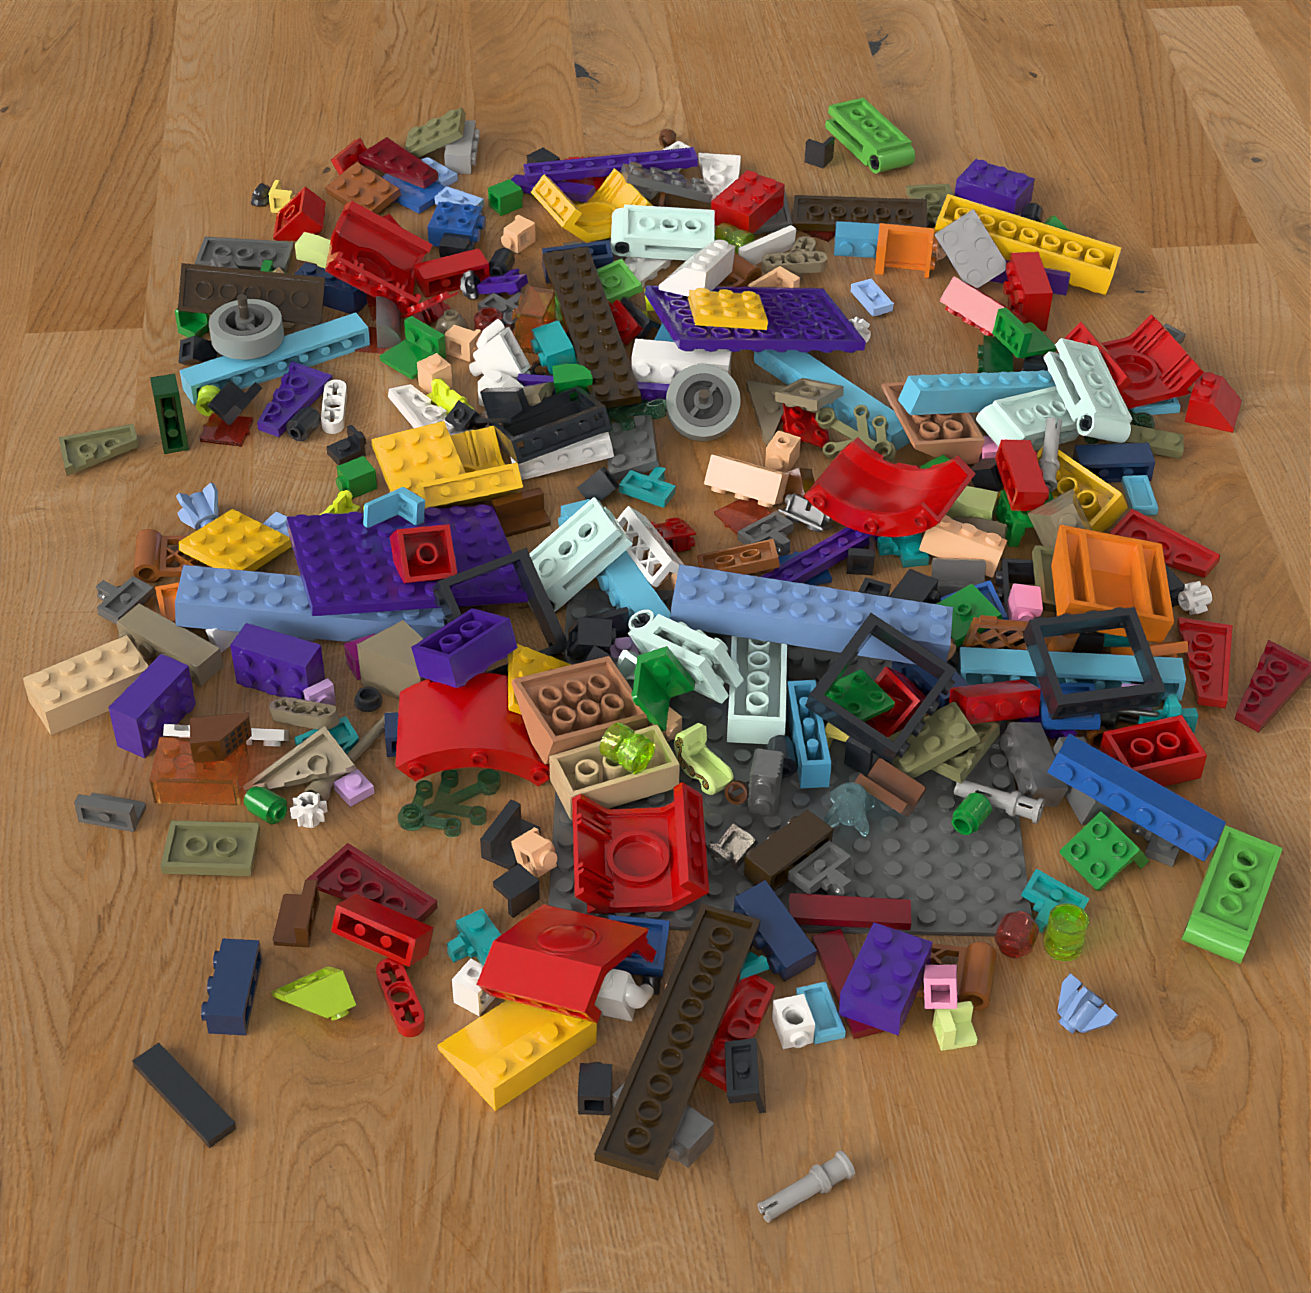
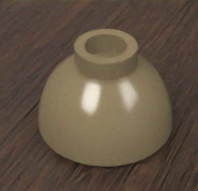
M448 309L437 321L436 330L445 334L453 325L468 329L466 320L456 310Z

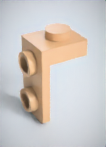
M779 266L751 282L748 287L799 288L800 277Z

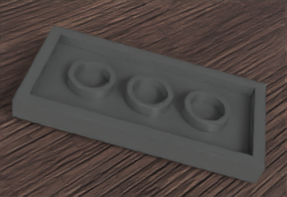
M635 162L623 163L621 173L626 183L711 203L713 195L705 181L700 178L693 177L690 180L684 178L682 174L672 172L671 175L663 173V170L651 167L649 170L642 168L641 164Z
M204 237L195 264L211 266L210 261L212 259L231 255L239 269L260 271L264 260H273L274 270L279 267L283 272L287 273L295 250L294 242Z

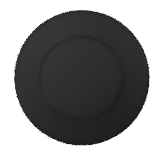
M367 686L358 690L354 702L358 710L373 712L381 707L383 700L382 695L376 688Z

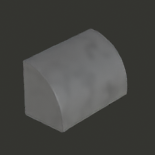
M376 296L377 348L394 347L401 342L400 310L393 301L380 296Z

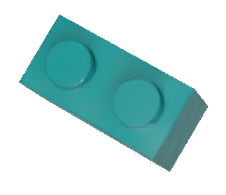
M559 320L532 329L534 338L530 340L532 349L535 354L538 353L541 366H546L550 375L553 374L552 366L577 364L574 347Z

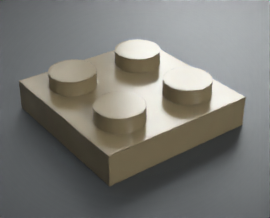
M801 378L776 391L775 401L785 403L788 407L800 406L805 407L807 411H819L823 406L831 404L834 400L843 396V386Z

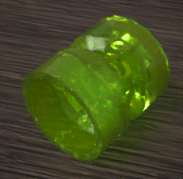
M724 222L716 229L714 241H727L728 244L735 246V253L738 254L740 247L754 242V235L751 232L743 229L739 230L737 227Z
M621 722L614 723L606 731L599 747V752L602 756L614 763L619 762L625 770L635 775L641 773L648 766L655 751V743L652 740L638 733L636 734L633 729Z
M1065 903L1055 906L1050 911L1043 946L1052 958L1060 961H1072L1082 953L1089 924L1088 915L1082 908Z

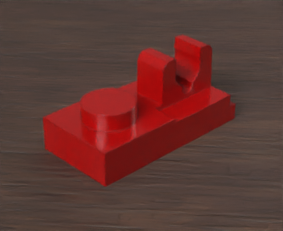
M361 138L351 142L331 159L339 176L356 162L359 163L358 155L367 150Z
M617 299L613 304L608 301L621 340L625 345H628L643 328L620 300Z

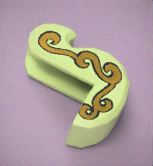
M697 723L676 735L674 741L676 758L688 776L700 781L703 792L714 795L733 782L734 775L731 768L706 747V726Z

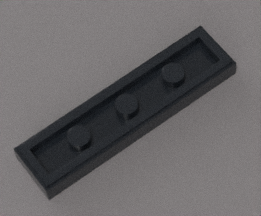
M157 1043L132 1060L134 1068L209 1148L236 1130V1124L160 1043Z

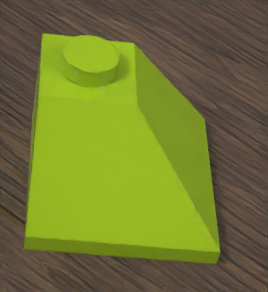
M329 966L271 991L274 998L322 1017H331V1020L348 1015V1009L356 1006L343 970Z

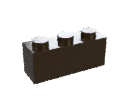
M808 809L799 816L792 817L778 832H772L766 841L747 852L744 876L756 885L766 880L775 892L789 881L788 872L829 840L832 842L833 828Z

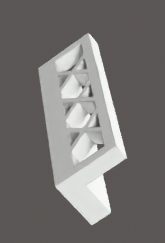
M609 433L595 435L518 464L521 480L614 457Z
M628 506L618 517L617 521L621 527L628 521L627 532L625 533L632 542L633 537H639L637 546L631 545L626 551L650 584L657 588L669 572L678 575L679 564H684L647 517ZM649 550L648 559L642 560L644 551ZM661 563V568L653 575L655 564Z

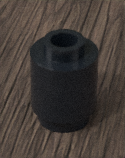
M1029 203L1022 208L1020 216L1042 223L1044 212L1040 205Z
M500 248L495 251L489 261V275L491 277L503 276L512 269L515 264V255L512 250Z
M312 407L300 409L286 424L289 436L300 442L305 441L319 427L321 416Z
M784 735L772 737L768 742L766 750L780 751L784 754L782 778H787L798 769L794 743L789 737Z

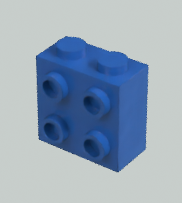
M448 201L438 202L428 225L429 243L432 246L439 247L444 233L471 236V245L475 246V243L480 241L481 229H484L486 224V217L482 215V207L472 204H456Z

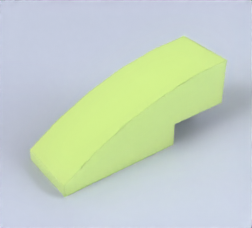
M304 232L295 243L296 259L316 263L317 266L326 268L331 240Z

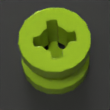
M206 385L199 390L196 409L202 415H217L207 405L221 391L218 387Z

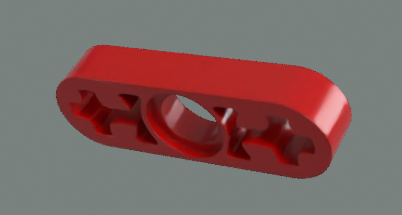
M390 958L381 960L376 966L377 982L398 1032L405 1037L418 1036L425 1028L424 1012L404 965ZM391 971L395 974L396 982L391 983V978L386 972ZM399 992L409 995L403 1002H396L392 999V996ZM409 1011L410 1017L415 1023L410 1024L406 1021L405 1012Z

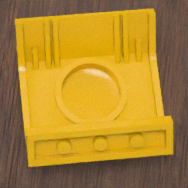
M613 169L602 186L587 202L570 200L546 175L541 177L531 191L564 229L586 243L611 238L612 213L616 209L624 208V205L653 206L632 184L626 183L623 175L616 169Z
M494 426L450 435L465 474L416 484L418 496L425 499V509L429 507L450 508L516 494L523 488L518 464L505 465L502 459Z

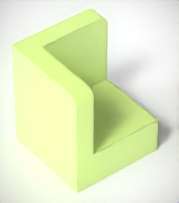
M971 1001L957 1003V1009H935L932 1026L941 1051L977 1044L978 1038L971 1022L973 1013Z

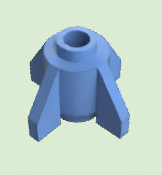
M214 483L208 484L202 490L203 492H196L190 496L179 493L176 496L183 507L177 513L183 523L199 530L219 517L218 490Z
M1070 973L1062 982L1057 1011L1061 1018L1058 1022L1072 1034L1076 1030L1080 1033H1085L1111 1025L1118 1014L1106 1004L1100 1009L1105 1001L1086 986L1079 991L1083 983Z

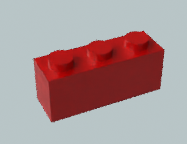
M478 248L415 264L416 284L425 298L436 296L446 291L460 290L461 278L469 270H473L481 282L490 277L489 262Z
M1001 439L995 456L1011 511H1033L1044 505V502L1049 498V487L1045 485L1043 469L1039 467L1037 452L1034 451L1031 440Z
M1024 679L952 687L949 704L955 701L970 724L1039 716L1041 689Z
M354 894L336 905L331 932L410 967L428 955L434 927L361 895Z

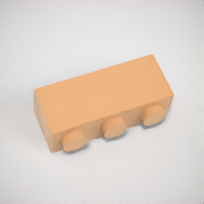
M711 454L704 484L712 486L711 490L714 492L726 494V491L735 493V498L749 501V498H754L758 500L759 505L772 508L773 504L782 503L789 474L725 455Z
M945 515L939 524L925 531L919 550L939 558L984 559L986 562L985 575L993 578L1007 540L1001 538L996 533L984 532L971 524L960 523Z

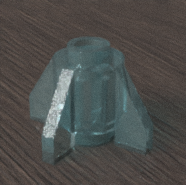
M852 782L844 783L832 790L830 800L834 804L825 816L824 822L831 827L838 825L839 821L844 825H855V828L863 837L867 836L869 824L865 811L874 808V797L861 785Z

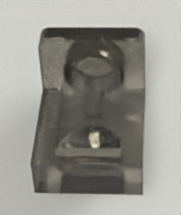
M733 823L717 844L710 841L707 846L713 852L711 858L723 868L729 865L737 871L745 861L747 852L751 848L756 847L758 841Z

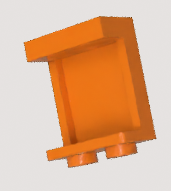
M880 223L874 274L883 275L884 267L922 270L925 271L924 278H929L930 270L934 271L936 257L931 256L932 251L937 252L938 241L934 238L935 228Z

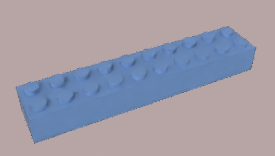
M679 564L670 619L677 623L681 621L693 630L699 629L706 632L841 653L870 613H873L946 662L951 642L953 607ZM873 635L858 653V656L915 664Z
M183 565L175 599L176 626L217 628L218 630L240 632L244 625L248 623L293 637L351 642L373 633L376 635L402 620L423 639L445 626L443 622L444 614L441 608L312 616L301 576Z

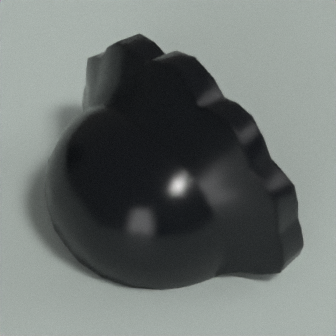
M260 183L252 194L251 205L264 207L266 204H269L271 188L264 183Z
M473 270L464 273L460 285L463 295L470 300L478 299L480 295L477 285L481 281Z

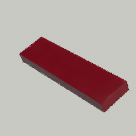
M789 893V913L797 924L871 928L875 922L896 930H911V900Z
M838 929L812 935V944L817 950L816 954L840 1007V992L855 963V959L842 930ZM844 1017L853 1039L883 1032L881 1029Z

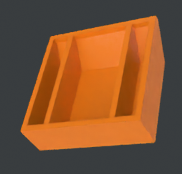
M1059 526L1051 565L1057 616L1066 613L1071 615L1082 614L1091 610L1106 611L1117 607H1135L1147 641L1162 644L1174 623L1162 544L1071 526ZM1124 628L1096 631L1127 637Z

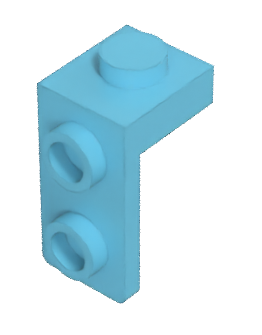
M401 487L367 502L364 505L363 525L369 528L391 517L400 515L417 526L424 522L425 499L405 487Z

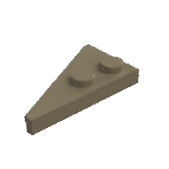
M747 380L746 390L750 394L751 406L754 409L757 424L761 427L763 442L767 447L779 430L782 422L781 418L784 414L783 403L775 401V392L784 387Z
M324 726L242 787L246 792L254 786H263L273 791L354 772L357 768Z

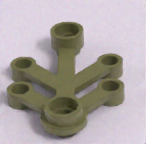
M858 405L853 410L857 420L858 431L837 420L834 410L829 407L821 408L816 413V421L822 429H833L850 439L837 443H826L823 446V452L828 459H834L845 446L857 437L877 453L887 452L883 455V460L891 462L895 458L896 448L891 442L887 441L886 430L889 424L884 416H876L872 421L877 435V442L869 438L867 419L870 413L865 405ZM861 411H865L863 415H858ZM884 422L883 425L877 426L878 423ZM834 448L833 452L828 453L829 449Z

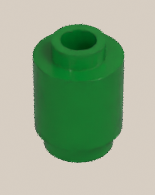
M254 786L245 794L244 805L247 807V810L268 824H276L286 816V799L263 786Z
M969 793L953 813L952 826L963 835H970L976 832L992 812V806L988 798L983 794Z

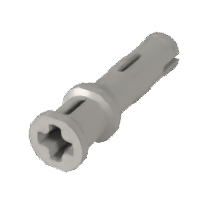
M1054 417L1046 419L1042 458L1038 461L1039 467L1043 469L1045 485L1049 487L1050 491H1054L1057 488L1056 473L1060 468L1057 455L1062 420L1057 419L1055 424L1056 418Z
M964 780L962 784L957 782L954 790L955 795L964 798L972 792L992 796H986L991 806L1006 810V813L1012 817L1019 815L1032 819V822L1035 824L1039 823L1045 805V799L1043 798L1036 800L1021 795L1020 791L1008 793Z
M839 1150L835 1153L834 1158L826 1163L812 1166L809 1174L763 1202H759L757 1204L758 1210L761 1215L765 1213L763 1218L769 1223L774 1218L818 1192L827 1194L831 1191L833 1185L845 1178L849 1180L854 1178V1167L847 1155Z

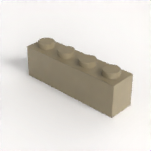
M140 603L116 622L119 638L127 635L136 649L146 658L155 660L160 654H163L189 665L191 680L199 686H202L223 668L219 647L183 627L176 626V623Z

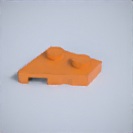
M1187 641L1149 644L1153 657L1177 658V653L1188 652ZM1131 647L1111 648V655L1134 656Z

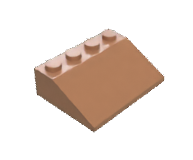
M906 382L882 383L881 388L914 449L936 458L945 455L951 460L958 455L966 464H977L979 462L985 439L970 413L909 415L898 400Z
M610 656L512 679L511 682L531 744L545 765L549 764V756L646 728L649 722L642 709L634 704L631 696L632 688Z

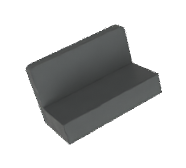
M933 558L931 577L939 580L937 591L940 592V596L960 591L970 584L977 585L985 582L986 562L984 559Z
M92 793L90 796L78 794L74 802L79 822L129 832L135 831L146 810L145 802Z

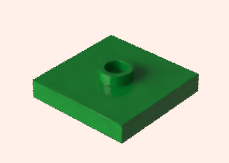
M973 584L936 604L953 607L951 639H953L956 647L963 644L974 617L980 618L981 615L997 616V619L1003 620L1002 614ZM978 628L977 632L980 634L989 628Z

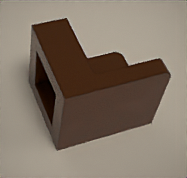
M797 468L785 472L789 474L783 496L784 503L788 494L792 495L795 493L804 497L806 492L815 483L812 469Z

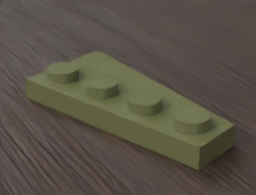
M950 184L906 186V194L910 199H927V221L930 222L932 228H935L947 194L953 195Z

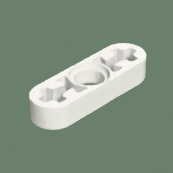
M331 380L324 386L321 424L322 430L329 434L339 433L344 428L347 387L346 383L341 380ZM332 405H339L336 408H329Z

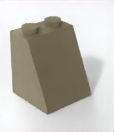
M1073 489L1027 513L1044 547L1055 548L1060 525L1092 530Z
M402 620L357 644L361 683L365 687H374L381 693L399 699L400 691L427 680L419 676L411 649L412 646L423 640V638Z

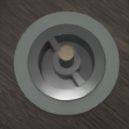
M244 294L238 295L236 301L229 302L216 309L209 319V329L214 349L221 355L229 358L254 359L265 356L276 350L284 339L282 316L279 309L263 300L247 299V296Z
M710 364L692 365L680 371L671 381L666 396V411L670 423L681 435L695 441L714 440L726 434L737 420L740 409V392L734 379L725 370Z

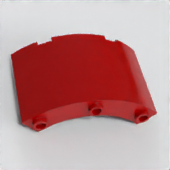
M857 437L839 452L804 497L826 516L856 531L882 537L910 536L924 532L939 524L974 477L975 472L958 455L949 461L932 465L931 468L919 469V466L899 462L895 465L883 460V455L871 449Z
M480 673L468 680L464 686L458 688L427 679L400 691L395 767L415 782L437 772L465 767L490 768L509 772L530 781L536 786H540L550 780V765L544 764L531 744L522 715L512 712L508 708V676Z

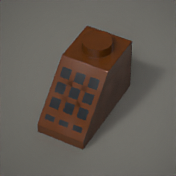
M249 712L190 718V747L193 763L224 760L252 737Z

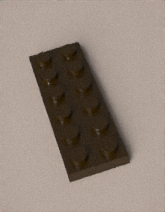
M794 195L792 226L800 231L836 232V221L883 223L927 228V199Z
M181 263L178 312L212 315L222 305L236 301L238 295L244 294L247 296V299L263 300L276 306L281 313L282 322L320 325L322 324L325 277Z

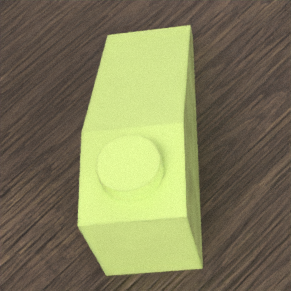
M966 486L946 515L952 519L953 517H973L993 520L998 492Z

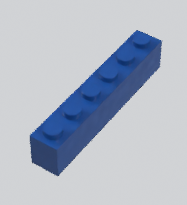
M1068 734L1047 771L1052 776L1202 861L1206 860L1217 844L1226 824L1222 819L1071 734Z

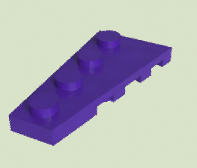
M291 361L288 373L284 374L281 379L282 384L279 389L276 388L274 391L273 400L267 404L257 422L258 430L280 437L286 431V424L300 409L309 407L324 392V386L332 380V375Z

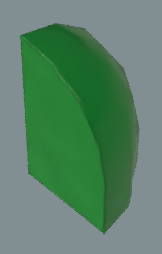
M579 364L552 366L556 393L575 386H579L587 392V385H592V374L585 366ZM576 392L569 394L570 398L577 397Z

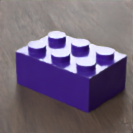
M975 159L956 179L954 196L1018 216L1022 208L1032 201L1035 178L1008 170L1002 166L987 163L985 160Z
M473 608L411 647L420 677L454 688L464 686L468 680L477 674L485 672L489 666L505 659L509 653L518 648L510 618Z
M248 623L244 625L230 644L236 683L244 687L253 688L279 697L305 700L304 689L325 680L320 644Z
M160 654L108 707L118 747L146 758L166 737L163 736L164 724L177 725L187 713L193 710L196 702L189 665Z
M874 922L840 992L839 1015L899 1036L923 982L925 965H930L933 942Z

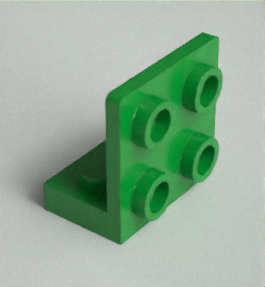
M1007 308L998 309L992 334L1014 356L1026 358L1044 355L1049 351L1056 352V345L1033 323L1023 324Z
M410 316L404 320L406 339L381 354L380 361L406 377L415 379L418 377L417 362L436 353L443 359H446L444 334Z
M1002 490L994 514L998 522L1006 524L1008 527L1005 537L1008 547H1019L1021 537L1025 535L1026 528H1034L1027 514L1031 511H1011L1006 492ZM1050 490L1049 498L1044 504L1054 499Z
M668 646L637 656L636 669L634 670V687L631 692L634 704L642 709L651 724L659 726L661 732L667 729L670 698L695 690V680Z
M863 669L839 679L826 696L863 722L894 708L895 704Z
M1101 811L1059 851L1097 891H1101L1132 862L1140 869L1149 862L1144 853Z

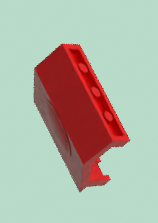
M350 201L345 204L331 235L325 272L374 298L380 296L390 299L398 306L401 312L407 314V308L418 304L422 296L418 293L413 295L416 277L415 264L422 262L424 255L430 252L432 244L356 202Z
M1152 314L1131 335L1125 338L1100 343L1081 321L1064 338L1098 347L1122 399L1129 409L1191 394L1188 388L1204 373L1201 367Z
M681 782L673 787L674 802L664 807L607 809L581 793L572 798L575 897L587 904V914L677 911L709 893L701 793Z
M543 904L493 941L476 985L493 997L598 1024L602 1011L594 1004L608 972L626 957L631 958L633 952L641 955L647 962L653 963L657 951L647 943L648 939L646 936L649 928Z

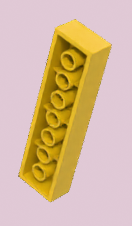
M947 194L937 219L934 234L974 209L1005 260L1010 261L1011 253L1039 252L1044 268L1070 272V285L1106 295L1121 247Z

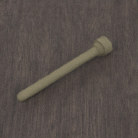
M384 715L346 754L353 764L385 731ZM343 774L313 781L304 792L319 793L320 800L327 801L330 797L331 787L334 785L333 782L337 781Z

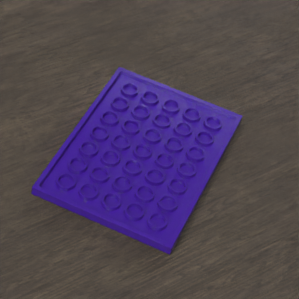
M659 286L645 287V296L677 347L682 351L691 352L694 349H704L709 352H716L718 349H727L731 352H740L741 349L754 352H763L764 350H774L777 352L797 350L807 353L810 350H820L825 353H831L833 350H842L847 353H854L856 350H865L866 341L823 288L715 287L712 290L719 292V290L726 289L733 293L751 291L759 295L768 319L767 330L695 325L688 296L659 290Z
M493 505L453 506L451 508L429 507L424 511V522L417 526L400 515H396L367 528L363 525L364 513L359 512L345 514L324 513L322 515L309 516L300 514L287 517L286 519L287 530L312 616L441 608L434 602L436 598L432 588L440 580L403 583L393 561L390 535L397 529L450 524L457 574L512 553ZM513 564L450 587L458 607L528 602L526 592L522 587Z

